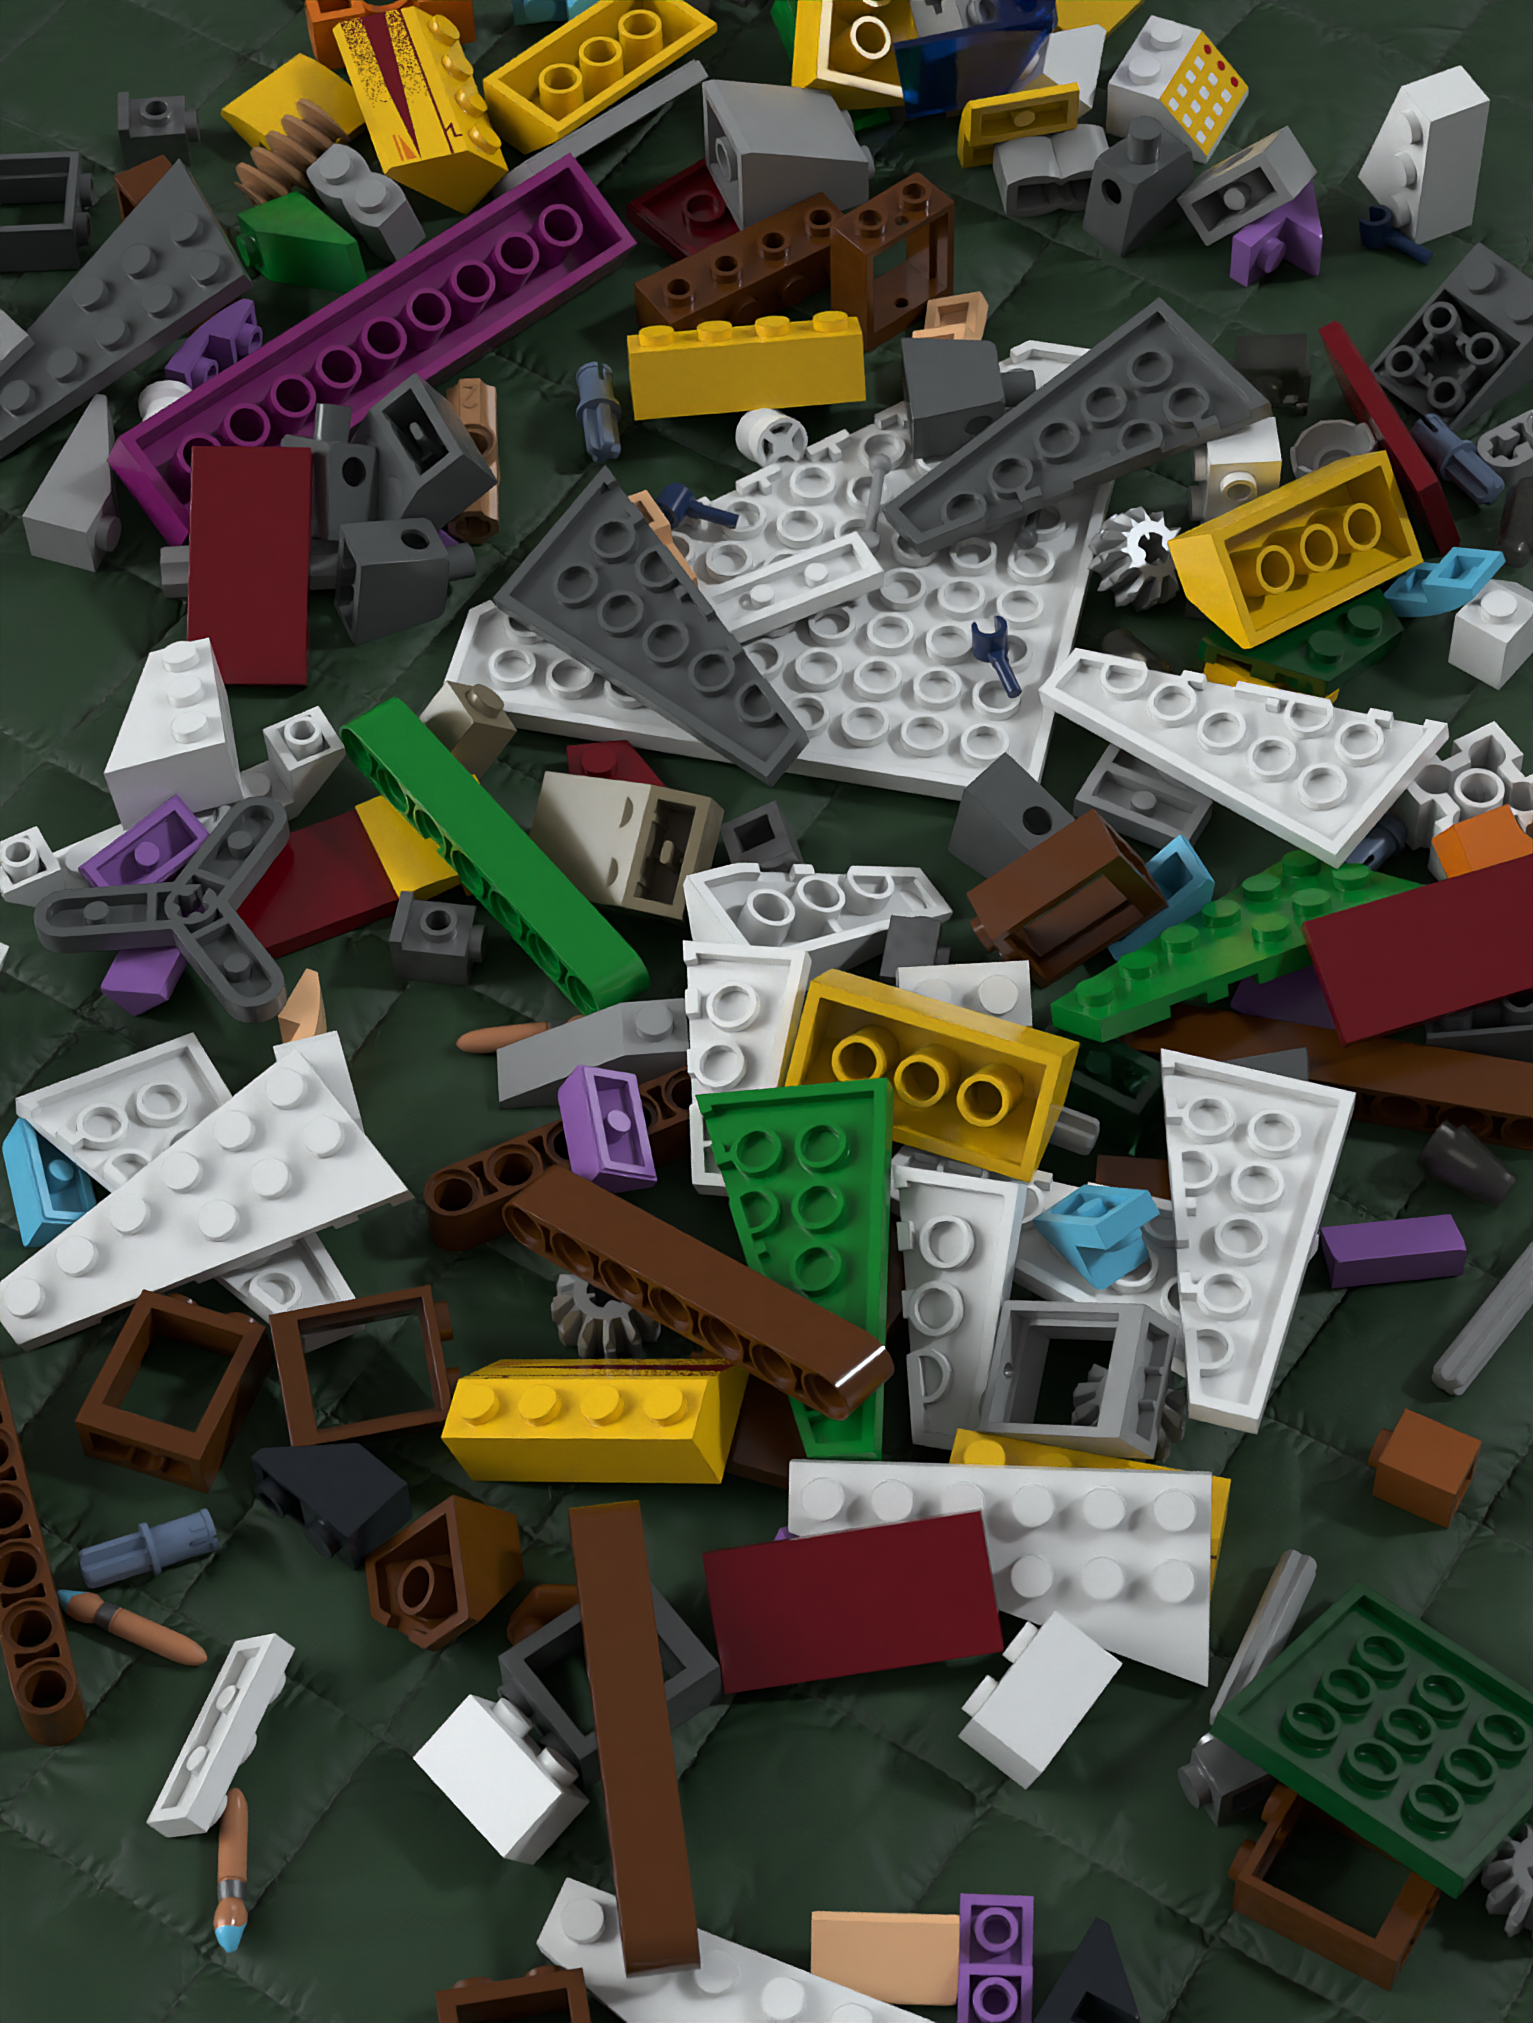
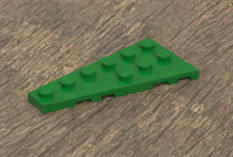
M1304 850L1289 852L1283 856L1281 861L1260 874L1245 879L1241 886L1220 899L1205 904L1202 910L1176 926L1163 930L1159 937L1135 952L1123 955L1117 963L1093 978L1081 981L1074 990L1051 1003L1053 1027L1103 1043L1171 1018V1005L1181 1001L1201 999L1206 1003H1211L1229 996L1228 984L1252 976L1254 982L1262 984L1311 966L1313 962L1300 928L1303 922L1425 885L1371 871L1364 864L1342 863L1336 869Z
M888 1078L695 1095L712 1144L710 1145L716 1164L724 1180L730 1200L728 1202L748 1267L867 1331L885 1347L894 1088ZM884 1384L850 1416L842 1421L829 1418L788 1395L808 1459L881 1462Z

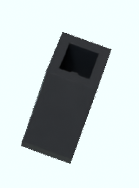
M359 1443L261 1448L251 1457L258 1483L255 1493L261 1503L280 1519L289 1515L303 1527L304 1536L318 1553L327 1559H331L336 1555L354 1571L365 1562L364 1557L389 1540L413 1517L407 1483Z

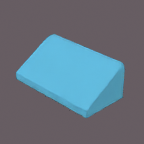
M18 1118L3 1142L2 1152L23 1245L25 1248L47 1245L95 1207L97 1201L91 1176L38 1133L26 1119Z

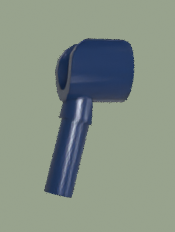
M1373 204L1369 207L1370 221L1359 218L1360 239L1366 248L1382 249L1389 245L1425 265L1430 262L1433 252L1404 237L1402 233L1392 228V211L1389 207Z
M681 483L669 484L655 500V503L671 524V529L677 528L686 516L736 529L738 524V514L695 501L693 493Z
M994 616L995 633L991 634L980 632L976 622H973L971 633L974 657L982 662L991 663L1001 680L1009 698L1018 697L1022 690L1007 656L1009 645L1006 620L1001 616Z

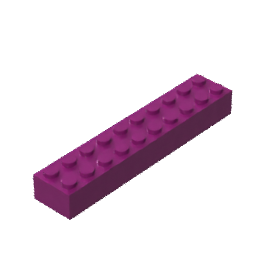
M568 153L119 436L107 462L169 546H188L190 534L192 446L280 447L281 439L286 434L313 437L317 403L352 407L348 440L350 442L369 409L412 374L416 373L430 386L435 388L618 270L637 242L573 155Z

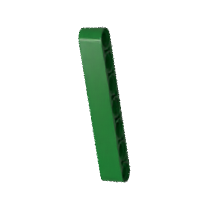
M392 697L340 727L341 742L345 746V751L354 765L424 839L431 837L441 847L436 851L459 874V880L584 1016L619 1003L630 1002L649 990L651 983L648 971L635 950L403 701L397 697Z

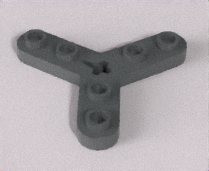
M264 796L248 797L237 802L228 810L174 882L66 889L51 893L37 904L33 914L39 941L46 949L55 953H81L176 946L226 1012L235 1020L244 1023H261L274 1018L283 1010L287 1003L288 993L281 968L236 911L288 842L290 830L285 808L277 800ZM201 904H203V914L200 912H194L198 907L201 906ZM185 911L191 914L188 918L182 917L181 912Z

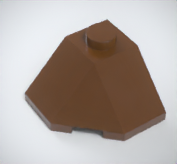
M451 1495L364 1557L371 1618L386 1627L397 1629L407 1635L409 1641L432 1652L437 1651L480 1622L524 1576L516 1514L456 1495Z

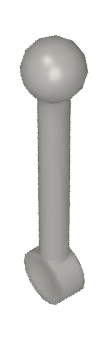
M882 453L872 456L869 461V469L873 473L865 527L864 531L859 533V536L872 554H876L880 548V537L876 533L884 476L890 472L892 467L890 458Z

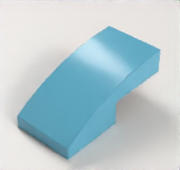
M1453 547L1439 564L1423 562L1401 573L1383 595L1397 617H1425L1442 614L1464 606L1473 600L1506 560L1501 551Z

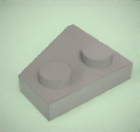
M1110 743L1075 797L1073 815L1081 817L1094 808L1120 834L1161 850L1180 834L1187 838L1193 848L1211 819L1213 801L1204 794Z

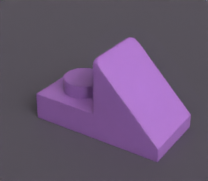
M1309 181L1292 201L1252 221L1233 236L1230 278L1248 288L1265 272L1270 273L1274 271L1283 258L1312 276L1317 277L1319 275L1322 230L1312 181Z

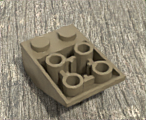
M545 771L529 837L597 910L691 930L683 883L687 875L711 869L725 810L713 798L651 784Z

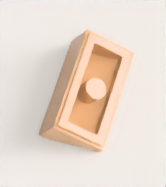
M812 1911L811 1974L887 2004L956 2005L958 2001L960 1915Z

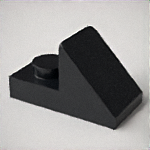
M1098 1917L1094 1919L1033 2023H1140L1135 2000L1109 1923Z

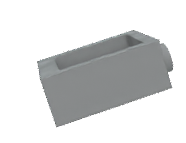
M1004 1300L987 1386L979 1403L980 1421L977 1431L1110 1457L1154 1459L1179 1326L1146 1304ZM1050 1339L1114 1341L1097 1427L1033 1424Z

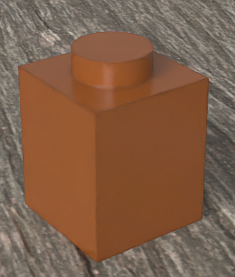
M1405 1408L1394 1431L1382 1428L1369 1455L1367 1465L1376 1469L1372 1496L1448 1529L1475 1476L1482 1441Z

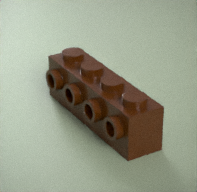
M821 191L635 282L634 294L637 325L641 329L659 325L669 326L674 329V332L697 330L699 324L708 321H727L732 324V327L754 325L755 321L759 318L770 316L788 306L801 302L804 298L831 285L830 224L844 216V214Z

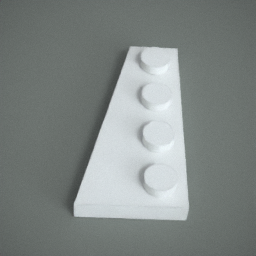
M683 940V958L687 966L688 989H685V1010L689 1019L690 1049H687L688 1074L692 1082V1104L689 1106L692 1184L699 1194L728 1196L721 1171L716 1164L710 1145L712 1142L707 1125L701 1115L695 1095L785 1086L812 959L806 949Z
M892 1165L894 1189H899L901 1221L897 1222L898 1250L903 1251L906 1290L902 1291L903 1318L908 1319L911 1353L906 1355L912 1443L952 1450L957 1428L978 1432L980 1421L979 1403L987 1386L1004 1300H1010L1027 1185Z

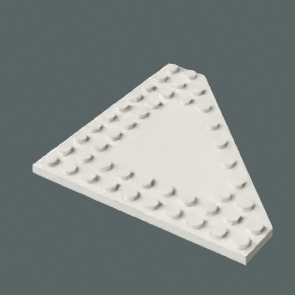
M1029 340L1010 349V358L999 362L1000 373L1033 370L1037 391L1090 349ZM902 401L875 414L874 423L852 434H849L844 429L806 447V456L801 461L788 464L783 469L775 462L736 481V490L711 502L706 496L696 500L704 505L738 514L739 520L736 529L702 519L697 520L686 516L677 528L671 529L673 543L696 574L699 590L704 591L854 531H857L858 534L864 531L873 473L869 469V461L876 454L882 453L887 455L892 462L890 472L884 476L876 533L880 537V548L876 554H873L884 570V587L740 643L748 658L763 678L767 679L803 727L810 741L785 772L961 801L964 788L1006 752L1039 784L1041 783L1058 713L1041 704L1038 689L1074 649L1092 571L1087 568L1091 560L1096 557L1088 545L1092 542L1093 537L1100 533L1099 529L1103 527L1102 524L1105 522L1115 479L1042 508L1035 530L1038 534V542L1030 550L1019 548L1015 542L1017 531L1025 526L1027 514L921 557L887 522L882 508L956 451L922 459H913L905 403ZM1014 407L1005 408V414L1012 410ZM491 600L469 610L444 683L447 680L470 686L481 684L490 688L502 699L504 703L503 710L515 728L599 742L628 740L636 748L733 763L499 610L497 605H494ZM998 615L1006 620L1009 645L1007 656L1022 690L1018 697L1009 698L1001 680L991 663L982 662L974 657L971 633L973 622H976L980 632L991 634L995 633L994 616Z

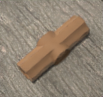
M480 378L460 379L454 387L446 389V399L452 404L497 479L498 484L448 523V532L450 536L458 537L464 543H486L490 536L499 533L498 486L501 476L498 458L497 392L495 387L483 383Z

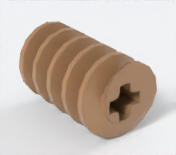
M301 98L295 103L301 119L289 114L284 115L280 119L287 136L273 130L265 135L272 152L258 146L250 151L257 168L243 162L235 167L242 184L234 183L255 207L292 193L291 188L294 185L310 192L313 186L306 175V170L333 144H337L336 140L339 137L352 142L345 131L312 101Z

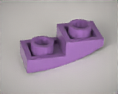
M243 298L226 307L200 326L182 344L164 368L166 379L179 381L189 386L191 390H194L259 349L262 344L263 334L261 327L257 326L253 301Z
M960 1893L957 2023H1032L1034 1896Z

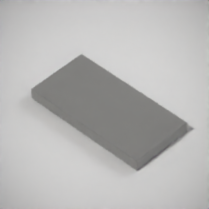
M695 60L690 61L529 158L501 177V180L490 190V193L494 199H497L568 153H571L575 159L581 157L670 103L709 76L699 60L696 62Z

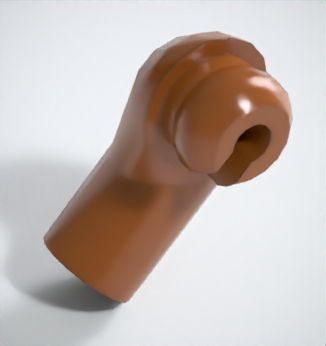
M541 1584L534 1587L509 1616L507 1638L510 1643L515 1646L577 1605L579 1602L576 1584Z

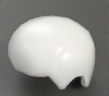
M1344 419L1321 420L1304 430L1295 445L1290 449V460L1294 475L1298 479L1340 458L1379 451L1378 441H1376L1371 428L1365 422L1356 425Z

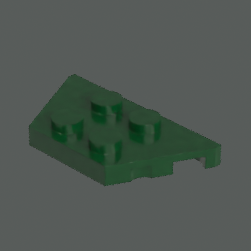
M1377 585L1250 649L1241 648L1218 627L1201 639L1197 657L1213 665L1218 654L1253 665L1250 673L1251 677L1270 683H1284L1293 687L1296 691L1326 698L1399 647L1404 628Z

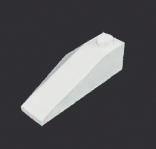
M738 862L687 875L683 883L692 941L806 949L812 959L806 991L809 989L812 979L831 968L845 972L884 953L891 915L905 917L927 916L941 921L942 924L950 920L953 910L923 871L915 867L851 866L847 874L815 873L812 865L793 864L790 872L785 873L760 872L758 863Z

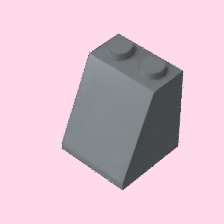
M714 79L702 82L706 166L740 231L821 191L840 210L856 207L869 201V179L875 176L872 155L866 145L859 146L855 139L854 126L846 109L839 110L829 90Z

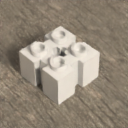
M1495 721L1454 740L1450 758L1441 761L1435 754L1386 812L1396 817L1404 825L1407 831L1405 842L1413 851L1420 847L1430 849L1427 868L1438 881L1447 879V876L1431 839L1456 823L1509 803L1519 827L1525 834L1533 838V774L1525 777L1520 772L1524 754Z

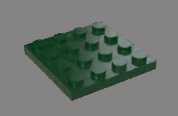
M1359 1580L1217 1713L1209 1732L1238 1752L1242 1757L1259 1766L1296 1791L1304 1799L1312 1802L1358 1833L1362 1838L1373 1843L1455 1900L1533 1816V1693Z

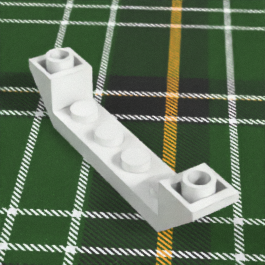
M319 706L263 729L268 761L240 772L244 799L255 796L273 798L285 808L288 821L296 818L346 755L345 746ZM237 802L193 814L211 834L228 810ZM122 824L54 853L51 852L37 826L0 841V892L6 902L36 907L44 897L53 892L66 889L90 888L79 873L78 867L124 834L126 831L123 830Z

